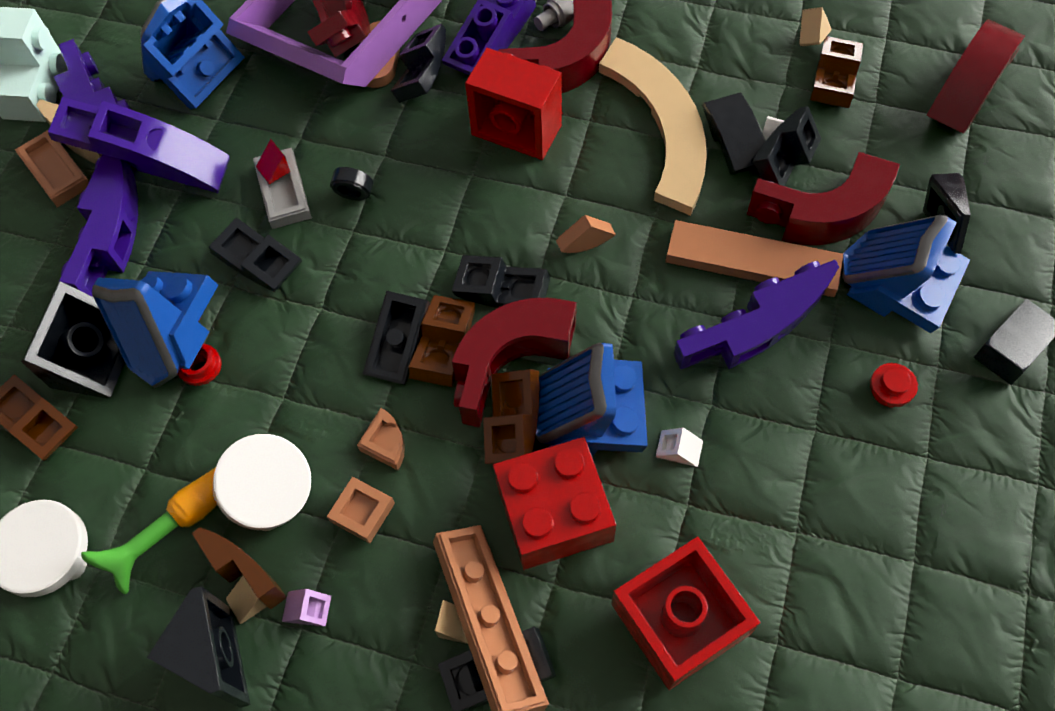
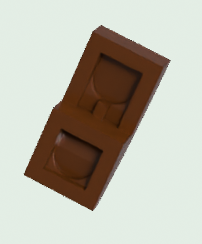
M826 36L822 44L816 69L811 101L850 108L854 96L856 75L861 63L863 43Z
M438 295L433 296L421 323L422 337L409 365V379L448 387L453 386L455 374L452 360L461 340L471 329L475 313L474 302Z
M527 369L491 374L493 417L483 418L485 464H496L532 453L539 412V371Z
M15 374L0 387V424L43 461L78 428Z
M201 527L192 532V535L214 570L229 583L243 574L257 598L270 609L287 598L269 574L241 548L226 538Z

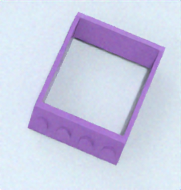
M246 0L229 18L226 33L339 83L366 87L442 0H399L345 61L268 29L295 0Z

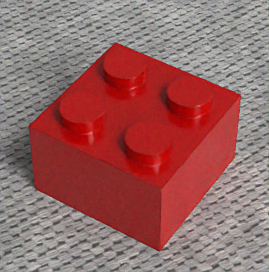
M486 47L465 82L471 134L543 160L562 126V72Z
M585 436L493 464L496 484L523 570L614 542L617 525Z
M698 536L614 590L611 603L668 690H671L750 636L761 623Z

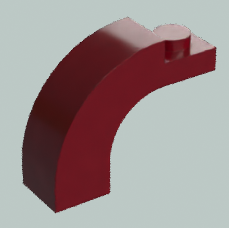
M312 0L321 23L309 30L308 34L315 46L327 44L335 58L363 41L370 33V23L362 0Z
M573 0V26L564 38L547 46L499 49V52L509 53L517 58L538 65H545L553 70L562 72V93L573 90L587 82L599 71V63L610 47L612 0Z
M987 19L962 54L926 116L961 133H965L1006 67L1013 61L1025 35Z
M858 152L846 182L834 190L823 193L802 192L758 178L747 215L758 218L767 224H777L786 227L781 241L800 245H826L846 240L864 230L877 217L893 186L900 164Z
M529 298L514 301L491 311L471 327L461 340L452 360L455 379L458 381L454 395V407L459 408L464 425L481 426L492 383L491 374L498 373L510 361L530 355L562 360L569 358L576 326L577 302L555 298Z

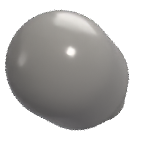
M547 0L546 4L543 5V12L534 18V24L537 29L543 31L549 26L554 28L563 27L573 21V0Z

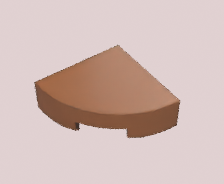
M584 215L560 235L556 242L561 252L577 253L597 247L616 234L610 223Z
M380 408L357 444L359 451L399 470L405 452L404 438L395 419L386 410Z

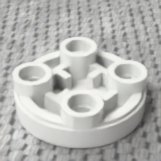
M255 434L233 443L222 454L213 476V497L220 510L235 524L251 530L270 531L289 522L302 509L311 489V472L302 452L290 441L270 434Z
M52 500L30 501L8 512L0 520V587L20 597H38L56 591L69 580L79 578L87 566V563L81 557V552L87 551L88 546L87 531L81 518L67 506Z

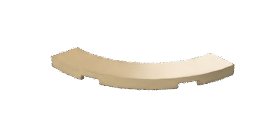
M616 37L599 63V73L622 84L637 97L641 96L651 108V114L659 127L665 144V166L661 180L655 190L654 201L691 216L703 185L707 159L706 138L698 110L684 86L662 63L635 45Z

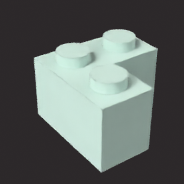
M0 7V117L7 120L46 122L36 104L40 99L55 104L59 87L53 76L64 73L68 69L62 52L35 9Z

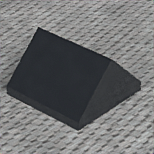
M61 281L58 282L21 362L49 388L108 399L113 393L125 361L94 297Z
M202 586L191 589L147 658L206 692L242 708L251 705L232 609Z

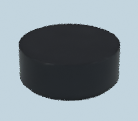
M350 167L336 168L330 182V187L336 194L356 201L369 198L373 186V180L368 174Z

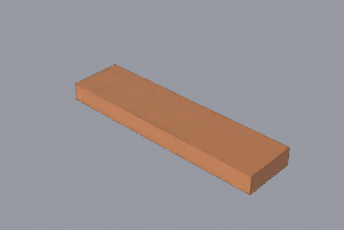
M675 220L666 263L763 282L774 277H778L782 281L794 276L795 271L808 263L818 261L822 265L836 259L839 269L823 294L835 297L839 286L843 254Z
M481 525L436 533L433 544L491 711H545L549 702Z

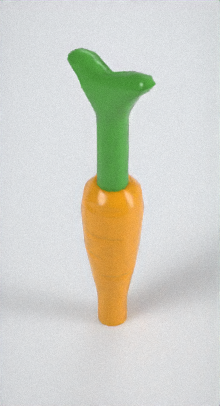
M216 467L175 493L168 500L167 512L126 544L102 551L81 552L84 562L113 573L117 589L121 593L127 594L129 592L131 570L139 556L176 527H191L206 517L217 506V502L213 497V476Z

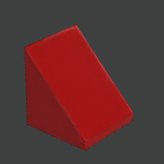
M270 139L256 165V169L268 184L291 172L284 154L273 140Z

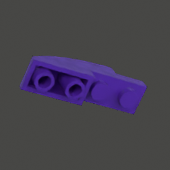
M477 0L443 57V64L470 75L486 47L499 51V49H507L536 8L535 0Z
M74 39L58 44L68 71L53 77L64 97L97 107L100 106L103 100L130 109L125 99L117 100L110 86L105 88L99 77L94 79L93 75L98 74L99 71L89 51L81 53ZM128 162L130 166L136 168L135 163Z
M62 97L48 130V134L53 141L136 164L137 171L218 193L230 160V156L227 153L190 133L148 115L103 100L100 106L97 107Z
M103 154L97 159L95 171L86 189L82 191L79 197L77 209L87 223L79 232L78 242L69 261L64 264L59 282L61 281L92 297L93 285L99 277L105 278L108 270L124 273L132 252L138 222V193L128 161Z
M836 259L822 265L818 261L808 263L795 271L794 276L782 281L778 277L765 280L754 288V292H752L747 305L748 313L745 309H739L724 316L718 325L705 329L704 325H699L683 332L680 335V340L676 341L674 356L680 370L719 354L722 355L728 369L772 347L803 321L819 302L839 269Z

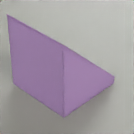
M309 589L289 591L282 622L326 626L331 596Z

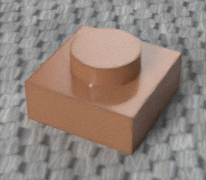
M352 477L327 515V518L336 526L371 543L395 502L387 494Z

